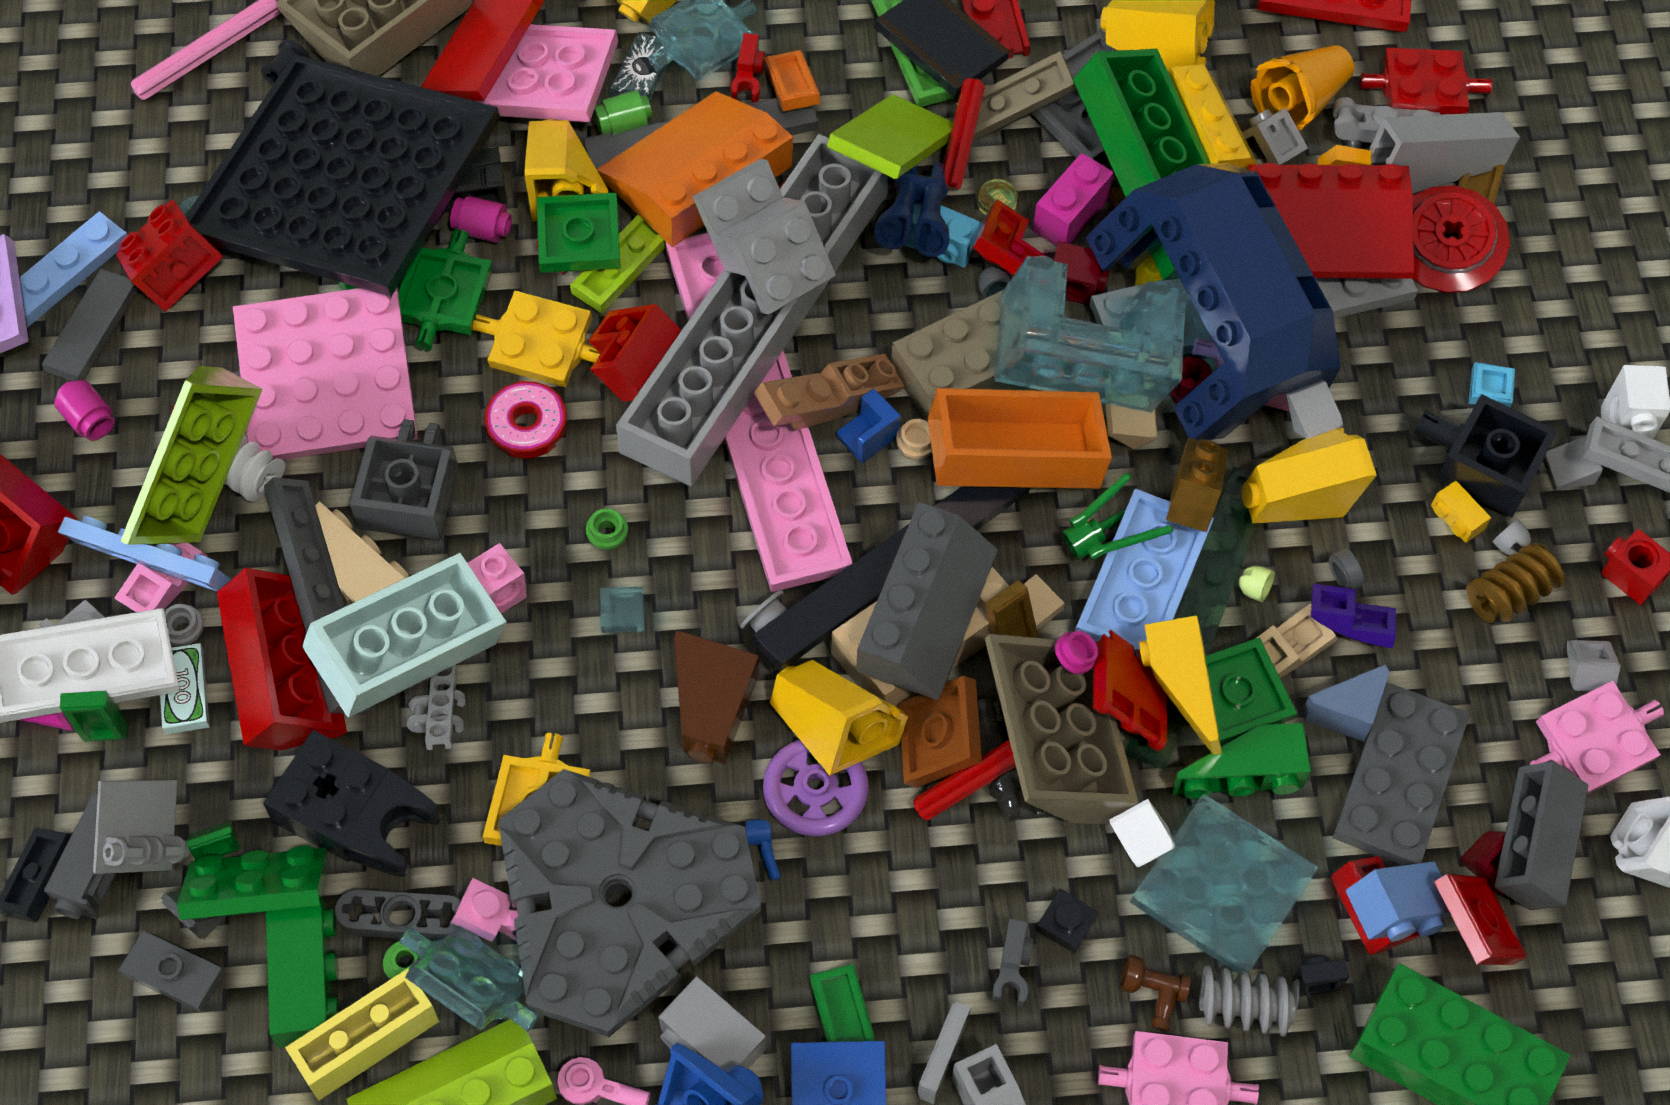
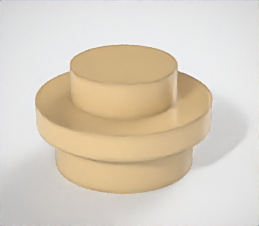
M912 419L900 427L897 432L896 443L903 455L911 459H923L932 454L927 421Z

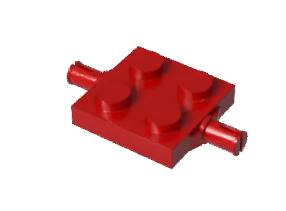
M1386 48L1384 73L1361 72L1359 79L1360 89H1382L1388 100V106L1391 108L1423 109L1430 112H1440V115L1467 114L1469 109L1468 93L1490 95L1492 90L1491 78H1469L1464 69L1462 51Z

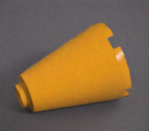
M1339 45L1269 59L1257 67L1255 70H1258L1256 78L1251 80L1250 89L1253 103L1258 113L1269 109L1273 115L1286 108L1297 129L1300 131L1316 118L1354 73L1353 59L1349 52Z

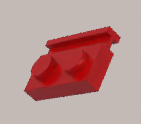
M960 0L961 10L1010 51L1008 59L1013 58V54L1023 53V56H1029L1030 43L1018 0Z

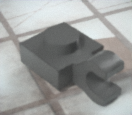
M1009 918L999 977L995 981L992 991V999L995 1003H999L1002 990L1007 987L1014 988L1018 992L1017 1007L1022 1008L1026 1003L1028 985L1019 974L1020 965L1029 966L1033 939L1025 937L1026 921Z

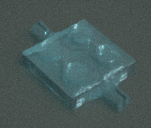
M683 0L651 19L649 28L661 40L664 48L649 55L651 66L654 65L653 68L658 70L667 63L676 61L684 66L698 81L739 57L743 34H752L742 23V20L756 13L754 3L751 4V0H745L734 8H730L722 0Z
M459 926L444 939L432 942L414 930L413 927H410L402 936L400 944L420 956L411 964L405 978L480 1031L491 1021L505 1017L518 1024L526 1032H529L537 1022L539 1015L517 1001L525 992L521 968L513 960L505 958L483 943L475 934Z

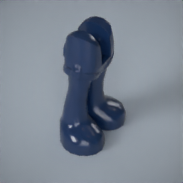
M934 162L932 172H930L929 177L918 175L916 165L894 180V186L897 190L894 205L880 215L875 224L874 236L876 241L887 249H898L904 246L910 237L914 201H919L922 203L916 223L914 245L920 254L927 257H937L947 250L950 241L949 228L940 212L942 199L948 193L945 182V170L942 163Z

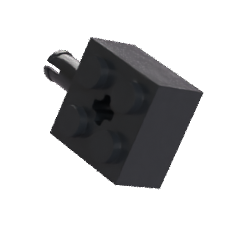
M1483 394L1480 395L1465 424L1455 425L1426 409L1414 431L1415 434H1420L1448 448L1446 452L1449 454L1436 481L1446 486L1457 481L1473 499L1512 518L1558 430Z

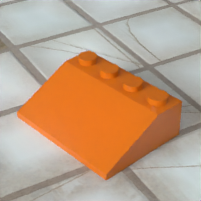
M715 91L599 167L597 171L602 180L671 247H674L705 226L692 198L694 195L759 159L768 160L773 175L776 178L792 167L793 136L767 112Z

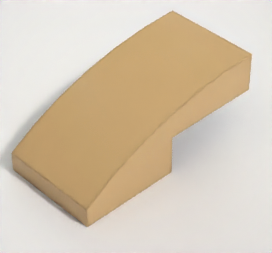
M1308 604L1278 628L1273 625L1257 637L1261 638L1280 678L1300 667L1338 640L1331 629L1310 617L1311 604Z

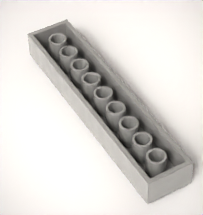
M818 134L780 188V191L785 198L800 200L806 203L834 272H836L888 194V176L829 149L827 146L829 138ZM723 270L616 424L619 453L692 487L830 279L768 315L761 313L746 276Z

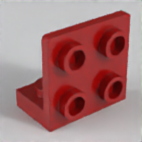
M173 199L166 205L162 204L156 207L149 215L148 222L137 233L132 232L121 241L119 250L116 252V256L130 281L165 312L224 257L190 223L181 207Z

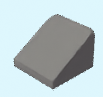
M1321 380L1286 394L1293 429L1297 434L1309 439L1343 426L1341 414L1326 381Z
M1587 436L1547 451L1544 459L1555 490L1595 485L1603 470L1602 465L1582 457Z
M1567 641L1570 681L1573 690L1592 691L1611 681H1614L1617 685L1621 665L1611 642Z

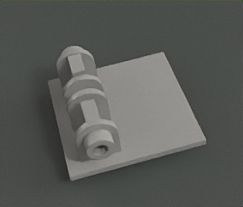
M177 780L98 781L93 874L172 870L173 863H180L189 856L190 851L186 840H183L180 836H174Z

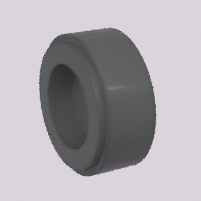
M1343 548L1330 554V569L1340 587L1358 589L1364 586L1362 569L1348 548Z

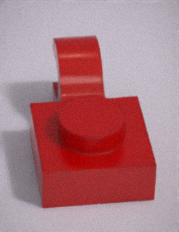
M743 34L737 61V74L731 83V98L737 100L738 94L741 91L747 90L752 93V103L759 102L760 83L755 77L756 74H763L765 51H759V35Z

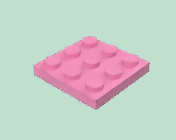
M530 24L486 99L476 102L497 107L500 116L590 122L618 44L616 30Z

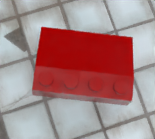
M1249 164L1248 170L1257 172L1315 278L1413 279V207L1409 166L1395 164Z

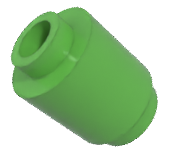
M637 90L603 99L600 105L595 106L593 112L600 135L609 133L617 135L648 126L647 119L653 118L648 97L646 95L640 97Z

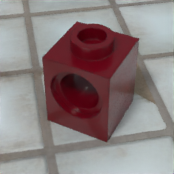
M1059 241L1049 274L1046 295L1090 306L1091 296L1096 295L1097 292H1105L1110 270H1102L1092 249Z

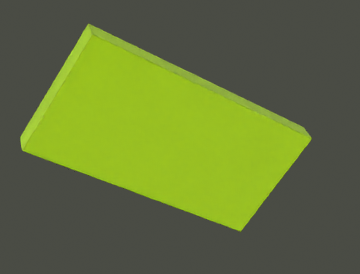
M892 94L830 133L827 146L829 149L893 179H898L949 142L953 122Z

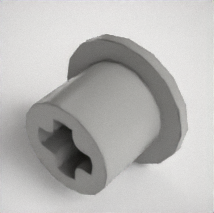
M781 589L758 606L741 623V629L744 630L751 626L757 632L788 610L779 601L784 592Z

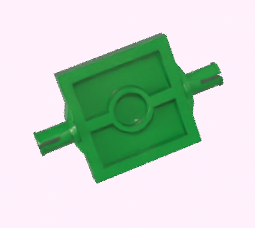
M459 229L453 230L448 248L429 249L421 247L403 277L398 291L402 322L421 327L415 341V346L421 350L424 349V346L426 351L432 349V344L438 330L472 335L473 322L476 320V315L479 314L493 266L492 260L472 257L464 252L470 236L465 230L461 229V233Z

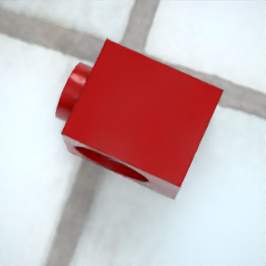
M1638 528L1627 540L1619 536L1604 554L1609 561L1602 570L1601 575L1641 606L1670 575V553ZM1631 561L1638 563L1642 568L1633 565Z

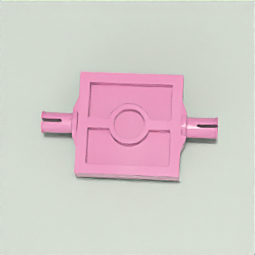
M1611 681L1542 715L1536 721L1547 739L1550 753L1531 761L1530 765L1555 761L1589 785L1587 794L1656 760L1661 755L1646 733L1644 725L1663 717L1664 710L1660 707L1653 711L1660 705L1656 700H1652L1650 703L1634 710L1627 703L1614 681Z
M1135 1031L1132 1058L1127 1069L1099 1065L1098 1085L1125 1088L1129 1105H1228L1229 1101L1257 1105L1259 1096L1258 1084L1231 1082L1227 1069L1228 1042Z

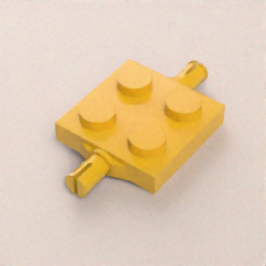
M514 291L508 309L500 320L477 314L476 320L473 322V331L494 336L495 341L487 359L489 367L564 388L568 384L573 369L581 360L595 363L600 356V353L592 345L586 344V334L592 321L591 311L519 291Z
M551 732L546 733L540 757L520 758L503 755L483 833L484 843L502 846L498 820L563 769L592 777L590 769L568 766L558 760L561 744L564 739L563 736L555 733L553 738Z

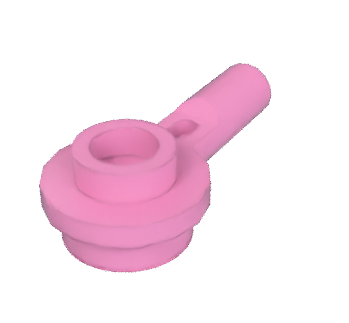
M578 1057L571 1059L563 1065L558 1074L557 1083L559 1091L565 1100L572 1104L596 1103L601 1097L625 1105H648L650 1100V1092L605 1079L601 1067L597 1062L589 1058Z

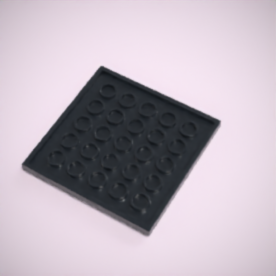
M294 54L186 214V217L214 246L392 297L501 117L498 108L495 106Z

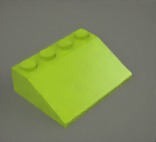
M198 366L185 380L121 542L127 545L201 542L263 390L262 388L220 367Z

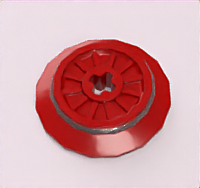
M1455 185L1430 187L1412 196L1413 280L1425 288L1443 293L1467 292L1490 282L1504 266L1510 246L1507 222L1496 205L1477 191ZM1445 231L1448 234H1452L1454 232L1458 233V238L1456 239L1453 236L1449 237L1448 239L1445 238Z

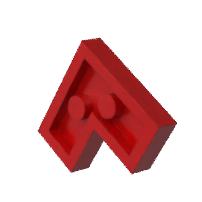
M996 199L987 212L972 248L978 251L986 261L996 263L1010 272L1018 282L1033 276L1042 288L1048 281L1053 260L1022 240L1029 220Z

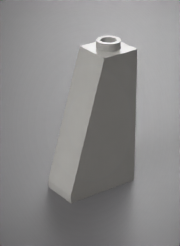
M1502 112L1384 117L1369 148L1371 151V165L1395 164L1409 166L1413 194L1430 187L1458 181L1464 174L1470 173L1469 177L1492 171L1493 166L1505 165L1520 136Z

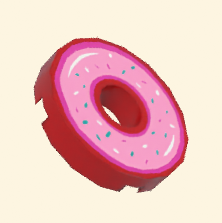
M519 381L503 387L492 396L485 409L484 424L491 443L497 449L499 447L501 450L506 451L507 455L514 458H535L549 453L556 447L555 443L560 440L561 436L563 438L567 430V412L561 396L551 387L535 381ZM523 414H532L537 417L536 422L527 427H522L515 423L516 419Z

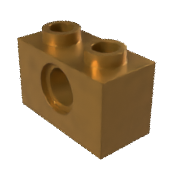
M1188 437L1174 477L1166 521L1207 533L1222 491L1229 449L1222 448L1210 440H1196Z

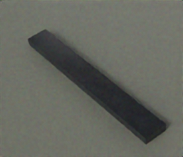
M962 486L933 507L960 515L975 530H978L1028 494L1031 487ZM909 524L755 632L752 637V643L781 672L831 636L832 631L875 603L879 598Z

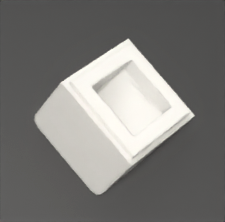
M1149 799L1109 820L1129 857L1137 867L1143 866L1175 847L1167 824Z

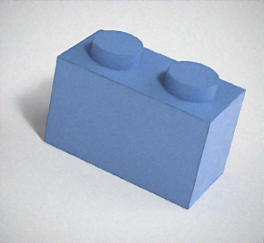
M1435 861L1375 869L1345 890L1369 940L1389 937L1391 942H1395L1412 935L1414 932H1418L1420 937H1426L1442 930L1446 926L1443 920L1451 916L1434 881L1442 877Z

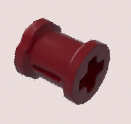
M1190 356L1178 362L1175 368V380L1170 391V396L1175 404H1178L1212 374L1210 365L1205 360Z

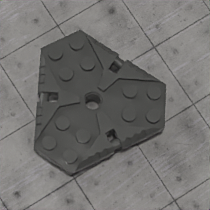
M563 769L498 820L511 904L513 908H517L518 917L514 919L526 1003L529 1011L610 1037L678 981V969L687 962L692 967L696 966L761 911L745 826L710 815L706 816L701 812L691 811L682 806L678 807L663 800L658 805L646 801V795L631 792L622 787L618 788L613 784L603 783L597 779ZM640 818L652 821L649 831L637 828ZM616 894H625L631 897L627 904L620 907L610 906L607 903ZM551 901L552 909L536 912L535 904ZM666 940H669L675 946V949L664 956L658 947Z

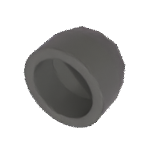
M987 267L980 273L978 278L979 290L984 299L1013 285L1008 274L1002 268Z

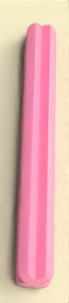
M279 0L256 1L136 77L131 82L134 93L141 100H147L281 14L276 5V2Z

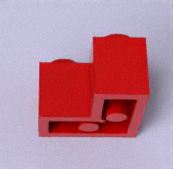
M657 304L609 311L588 341L600 353V356L590 370L622 402L633 401L682 330Z

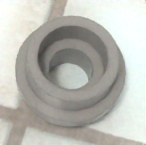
M175 604L164 611L171 645H189L200 637L204 628V622L197 609L185 604ZM179 624H189L184 630L175 631Z

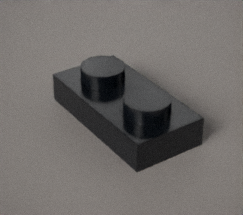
M34 828L0 894V914L5 917L38 922L49 900V896L44 889L71 838L68 833Z

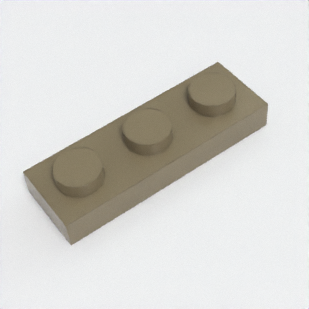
M1061 51L985 88L973 141L1077 90L1071 71Z

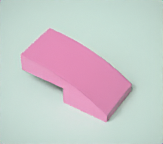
M167 543L181 549L182 553L180 556L191 560L194 559L195 554L208 557L204 552L189 543ZM138 563L114 599L135 612L165 609L189 582L149 569Z

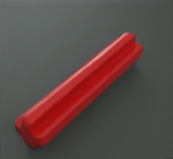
M966 78L962 83L943 163L945 182L949 190H959L962 187L985 90V85L979 79Z
M1010 740L983 755L981 763L954 773L917 796L913 800V804L919 816L925 820L932 819L1016 767Z

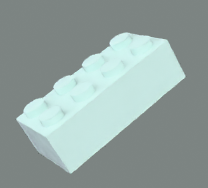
M458 553L310 623L302 647L349 718L496 645L506 620L462 554Z

